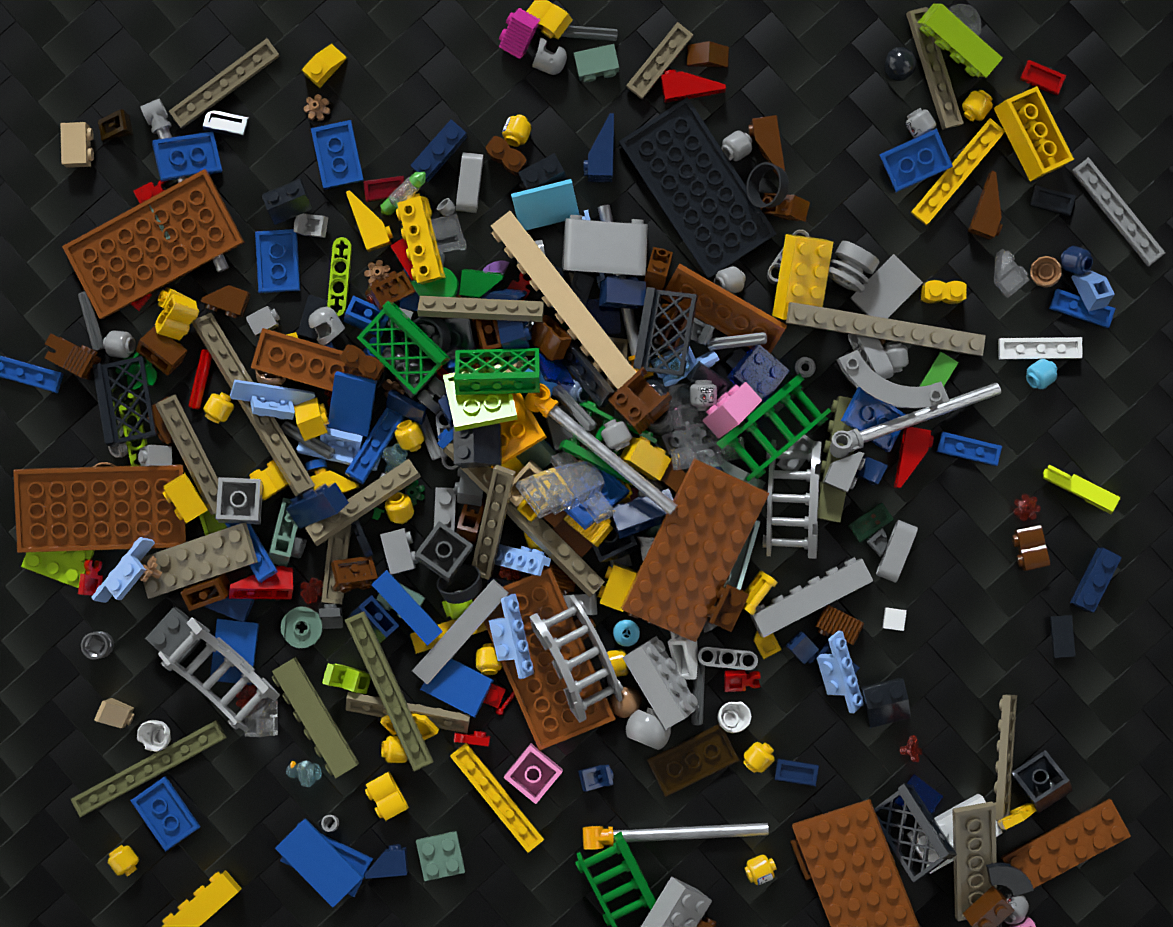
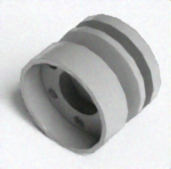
M841 241L835 252L841 261L834 259L830 261V265L833 267H829L828 276L840 286L862 293L865 287L861 283L867 284L869 282L863 272L873 274L879 264V260L865 249L848 241Z

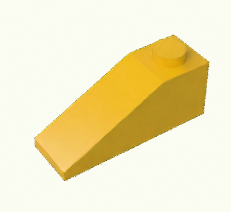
M350 190L347 191L346 194L367 251L371 252L390 245V238H393L390 227H385L384 223Z

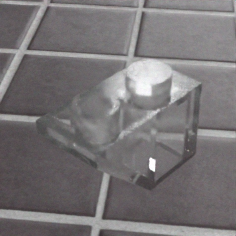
M1001 249L996 253L994 283L1008 298L1030 279L1027 277V271L1022 266L1018 267L1014 262V256L1008 250Z
M268 697L266 699L263 698L245 717V725L249 728L245 732V736L265 737L278 735L277 699L273 701Z

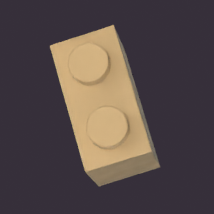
M86 122L61 123V162L65 167H91V161L94 160V152L90 148V140H93V130Z

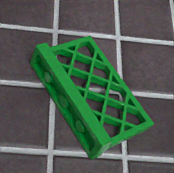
M387 301L382 306V311L361 332L357 339L416 395L451 358L394 302ZM385 315L391 319V328H381L380 320ZM402 330L405 333V342L395 343V331ZM377 331V343L370 344L365 337L369 332ZM381 331H391V343H381ZM395 345H405V357H395ZM409 345H417L420 356L409 357ZM381 346H391V357L384 358L381 355ZM410 359H420V371H409ZM423 359H432L436 363L431 371H424ZM395 360H405L406 372H398L395 369ZM410 374H420V383L415 388L410 384Z
M539 348L456 350L455 395L540 393ZM505 356L513 357V359H511L509 362L505 361L502 358H504ZM525 356H535L530 361L524 359ZM469 357L471 360L465 363L460 358ZM484 357H491V358H492V359H491L490 361H488L487 363L482 360V358H484ZM518 361L523 364L519 369L513 366ZM497 362L503 365L499 369H495L492 366ZM475 363L481 365L477 370L471 367ZM527 369H531V370L534 371V372H525V371H526ZM465 370H467L468 372H470V373L461 374V373L464 372ZM485 370H489V371L492 372V373H483V372H484Z

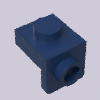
M598 765L579 771L583 791L613 785V772L609 765Z

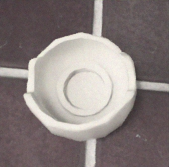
M728 702L720 708L717 718L719 725L726 732L738 733L750 724L752 716L750 709L743 702Z
M150 720L142 723L139 727L137 740L144 744L146 750L159 752L165 749L171 740L170 729L162 721Z

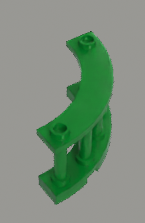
M800 373L747 417L749 420L747 423L743 420L717 442L721 449L726 445L732 446L753 471L746 477L748 481L753 477L756 479L760 478L766 473L765 467L816 424L821 426L828 420L826 415L831 410L828 408L821 414L801 390L800 383L805 379ZM789 393L795 394L815 418L811 423L790 399ZM776 403L784 404L804 427L796 436L793 435L774 412L773 406ZM762 415L765 418L768 417L788 440V443L778 451L757 428L758 424L755 421ZM744 430L750 431L771 456L760 466L738 442L739 438L737 436Z

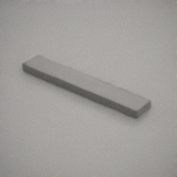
M1089 157L1071 171L1147 266H1150L1165 254L1164 250Z
M493 579L412 671L428 685L500 604L501 598L506 597L509 592Z

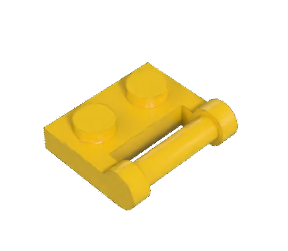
M760 570L744 591L749 596L743 609L754 615L757 611L755 610L772 586L775 587L778 582Z

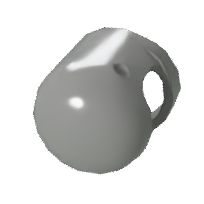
M540 38L538 51L532 67L545 73L556 75L565 66L567 59L566 51L560 46L556 53L548 51L546 49L547 40Z
M331 307L317 309L310 315L308 320L310 328H314L318 334V343L323 346L345 329L338 315Z

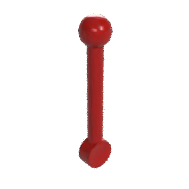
M514 691L503 705L496 709L497 715L504 713L505 707L515 696Z

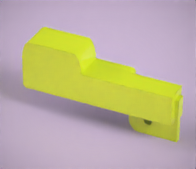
M1051 465L1043 472V479L1083 498L1086 502L1110 514L1114 512L1120 500L1119 496L1075 474L1071 478L1069 474Z

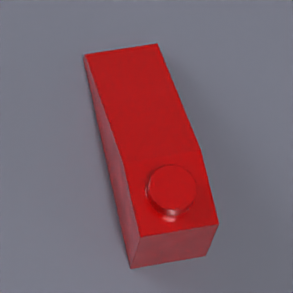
M668 70L661 75L665 103L684 100L687 97L691 99L720 94L726 91L725 84L682 71Z
M915 427L904 428L894 488L902 487L925 456L928 448L932 447L934 436L931 435V430Z
M277 566L278 572L261 583L257 580L255 574L230 585L229 599H292L293 567Z

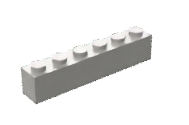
M854 557L844 562V567L840 569L834 567L826 571L827 576L821 579L817 576L807 581L809 585L801 588L799 585L790 590V595L786 597L780 595L772 599V604L765 607L762 604L756 607L755 610L757 611L754 615H750L760 637L764 638L873 582L863 559L856 560Z

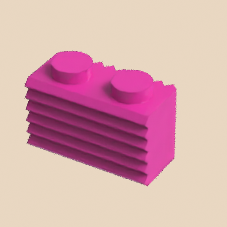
M518 8L515 13L511 12L506 20L508 27L500 34L499 40H501L499 48L521 59L527 52L540 19L522 10V8Z

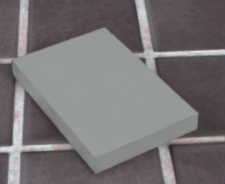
M893 254L868 279L869 282L863 284L865 287L863 292H855L850 299L866 315L888 319L923 282Z

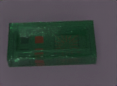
M882 502L850 523L848 527L858 542H861L894 519Z

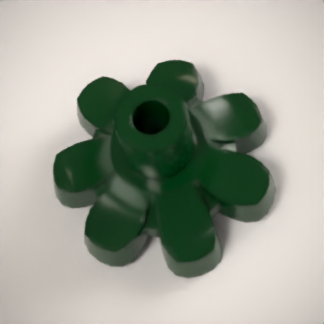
M415 480L399 491L410 497L413 506L417 505V500L423 501L425 498L421 494V492L425 491L424 485L418 486V480Z

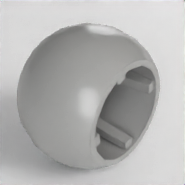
M649 707L646 712L641 710L635 711L627 721L626 735L628 738L657 750L663 748L670 738L671 727L665 730L655 711Z

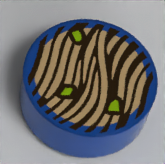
M324 459L312 460L305 464L307 472L327 468L326 460Z

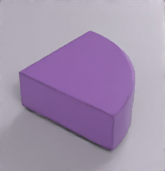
M492 262L483 271L505 274L509 262Z

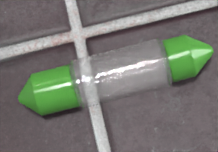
M415 172L411 177H408L381 204V214L392 215L398 208V202L410 199L419 191L420 187L425 183L426 173Z

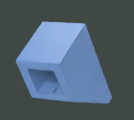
M1091 270L1082 275L1075 274L1071 277L1088 312L1107 307L1115 295L1107 278Z

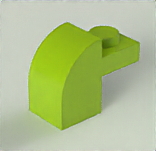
M328 663L322 683L356 693L367 694L371 677L369 673L336 663Z

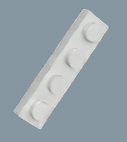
M1082 337L998 339L999 360L1081 359Z

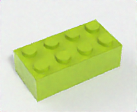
M933 4L917 22L921 26L919 30L927 37L935 38L936 41L934 43L942 50L946 49L951 53L950 57L956 63L964 64L966 66L965 71L973 77H987L1003 59L943 4Z

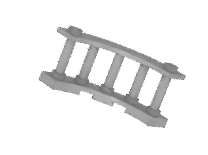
M858 350L836 360L842 372L855 387L858 388L859 386L874 398L891 404L894 407L924 408L950 401L942 382L922 387H908L882 378L865 363Z
M772 440L771 444L776 449V440ZM813 441L812 450L785 451L777 457V459L808 460V462H811V470H775L776 459L769 464L767 535H763V548H767V556H771L772 546L804 547V550H808V558L817 557L818 488L821 468V442ZM774 478L806 480L810 482V493H806V495L774 494ZM773 502L805 503V505H809V517H772ZM772 525L804 527V529H808V537H805V539L772 538Z
M571 595L569 596L571 608L547 620H541L536 613L530 616V622L533 632L545 651L550 650L554 658L552 664L560 679L564 678L567 685L564 692L569 709L580 723L587 719L585 713L587 707L603 698L614 694L619 702L622 701L621 691H623V687L616 677L608 654L594 626L585 613L586 608L581 600L577 601L575 596ZM576 614L583 626L559 639H553L549 632L550 627ZM588 634L594 648L569 661L567 659L564 660L560 652L561 647ZM598 655L603 669L578 682L574 681L570 672L572 668ZM604 677L607 678L608 687L584 700L580 697L581 689Z
M192 617L187 622V625L192 629L190 631L191 634L170 657L161 651L158 653L163 660L161 664L167 670L171 671L173 669L207 696L229 718L228 723L234 729L240 728L247 732L249 728L242 722L243 719L263 698L266 699L268 697L275 701L280 694L265 678L261 679L254 672L255 669L220 637L215 638L209 633L210 630ZM203 639L206 641L207 646L186 669L177 663L179 658L196 640ZM213 651H219L225 656L224 662L203 684L193 673ZM236 666L242 672V678L220 699L210 688L230 667ZM252 682L258 688L256 690L257 693L236 715L227 705L247 683Z

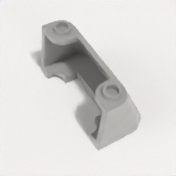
M570 215V218H565L562 268L572 271L646 275L648 224H644V220L632 219L631 223L583 220L582 215Z

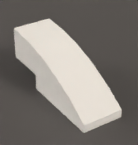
M670 631L672 638L668 641V645L677 671L684 679H696L698 666L697 641L693 642Z

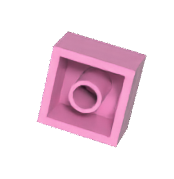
M746 382L741 386L736 384L706 411L708 415L702 421L719 439L739 425L762 399Z
M530 743L505 774L504 778L537 804L562 773L563 769Z

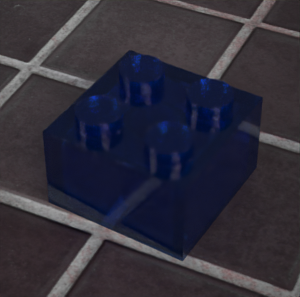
M757 344L748 350L727 378L738 386L746 382L762 399L760 403H764L790 370L760 344Z

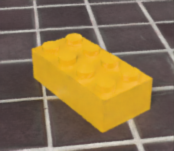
M1038 86L1011 97L994 108L1030 182L1074 160Z
M786 234L772 316L786 320L789 302L823 307L833 248L832 241Z

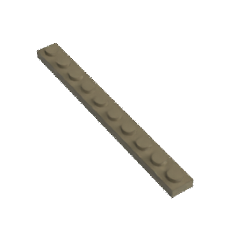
M789 302L786 323L976 356H983L986 335Z
M212 313L193 320L194 328L230 388L232 389L235 380L253 382ZM238 400L294 495L299 496L313 489L315 484L276 419L271 416L252 414L251 403Z
M452 441L443 451L454 461V441ZM490 466L463 468L462 470L488 495L493 469ZM509 500L506 514L591 597L605 581L539 515L533 521H529Z

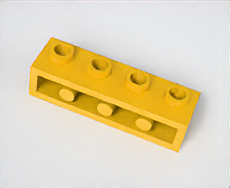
M419 196L398 202L396 213L399 221H402L403 228L401 233L404 241H407L408 248L406 253L408 259L412 261L413 268L411 273L413 279L417 280L419 284H425L446 278L426 198Z
M226 870L222 874L217 872L209 879L211 883L206 888L202 885L193 893L196 896L190 902L186 899L177 907L180 910L177 914L173 915L170 913L162 920L164 923L162 927H200L242 888Z

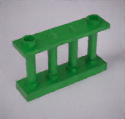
M593 402L580 403L579 405L590 416L594 415L603 420L595 436L602 443L601 432L605 429L604 424L616 418L599 410L598 405ZM626 424L632 436L636 438L642 436L651 441L650 445L656 444L657 439L652 437L653 434L645 430L639 435L632 426ZM574 436L572 439L569 438V440L561 441L559 449L632 486L628 480L589 448L586 450L580 447L581 443ZM614 449L612 450V452H614L617 456L619 455V453H620V451H621V450H619V451L615 452Z
M622 832L614 835L616 842L613 843V846L585 860L581 852L577 853L578 861L575 862L580 873L584 872L605 912L603 918L607 926L611 925L612 927H617L615 920L643 906L645 908L649 906L651 910L656 903V899ZM616 853L618 855L622 853L625 859L622 861V864L593 878L588 867ZM625 871H631L633 878H631L630 882L604 895L601 894L597 886L598 884ZM633 889L641 890L643 895L640 896V899L611 913L607 902Z

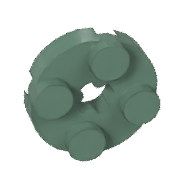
M296 607L290 610L281 622L283 637L291 646L296 648H306L315 644L323 632L322 620L319 614L309 607ZM301 621L305 622L304 624L308 626L307 630H304L303 633H300V629L296 628L297 625L301 624Z

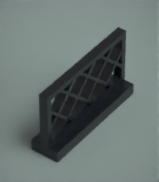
M647 287L633 369L638 372L644 367L650 373L684 377L698 298L697 294L663 291ZM661 296H669L673 303L663 309L660 305ZM685 298L691 299L690 307L683 312L678 303ZM676 305L681 314L671 320L666 312ZM665 315L669 323L660 329L657 326V319ZM685 317L688 321L687 327L680 332L675 323ZM673 326L678 334L668 341L663 332ZM661 334L666 343L656 349L653 342ZM681 337L684 341V346L676 352L671 344ZM669 346L674 355L665 361L660 352ZM658 355L663 363L657 368L649 367L650 360ZM676 357L681 362L679 371L671 370L668 366V363Z
M140 356L105 365L101 363L92 365L105 444L110 448L118 447L119 444L157 436L144 357ZM139 363L140 370L136 376L128 372L132 364ZM119 368L122 370L116 381L110 378L109 369ZM125 374L134 378L128 388L119 383ZM137 381L142 383L144 387L139 396L131 391ZM117 385L126 390L119 400L113 397V391ZM129 393L137 397L131 408L122 403ZM140 401L147 405L143 415L134 411ZM120 405L129 410L122 420L116 416V411ZM132 412L141 417L134 427L126 423ZM144 420L150 423L151 432L141 433L138 431ZM123 425L132 429L128 437L120 438L119 431Z
M913 784L901 785L896 793L874 808L886 840L913 883L919 881L947 859H952L957 855ZM900 796L904 800L903 810L894 809L895 800ZM883 809L889 810L887 822L882 821L877 814ZM894 811L902 813L901 825L892 823ZM907 814L914 816V828L905 826ZM891 826L900 827L898 839H893L890 835ZM905 829L914 830L912 842L903 841ZM918 831L924 832L926 835L925 845L916 843ZM902 843L911 845L909 857L903 856L901 852ZM916 846L925 848L923 860L914 858ZM929 849L935 850L940 857L935 862L927 861ZM913 861L922 863L921 872L917 875L912 870Z

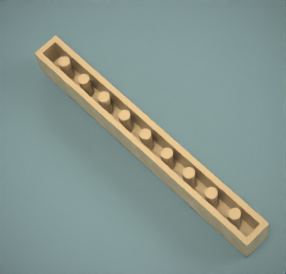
M511 211L507 212L491 225L494 230L491 234L498 243L503 241L506 245L504 251L511 259L513 257L519 262L516 265L523 275L527 273L532 280L529 283L536 292L540 289L545 295L542 297V300L549 308L551 306L555 308L557 312L554 315L561 324L566 322L569 326L567 332L574 340L578 338L583 344L580 346L581 350L587 357L589 355L593 357L595 362L592 364L599 373L604 371L608 377L605 380L612 389L615 387L620 389L636 371Z

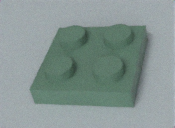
M457 831L416 840L424 881L465 873Z

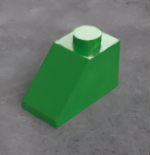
M463 269L459 295H465V298L481 297L505 278V274Z

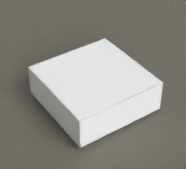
M885 607L882 628L904 631L906 610Z

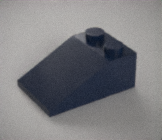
M614 113L609 114L588 154V160H584V176H588V182H612Z

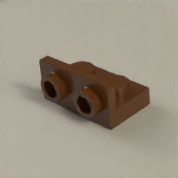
M403 270L399 273H396V271L389 273L385 276L386 279L379 281V279L374 280L368 284L369 288L365 291V295H371L379 310H382V306L387 301L396 303L413 295L416 290Z
M372 556L368 558L358 557L335 560L331 563L336 582L333 586L334 591L345 593L356 588L366 590L371 588V584L378 579Z
M727 583L725 587L721 586L716 596L718 598L716 606L712 605L707 614V617H710L709 623L732 632L749 594Z

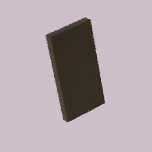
M717 724L647 759L665 797L738 762L739 759L725 730Z

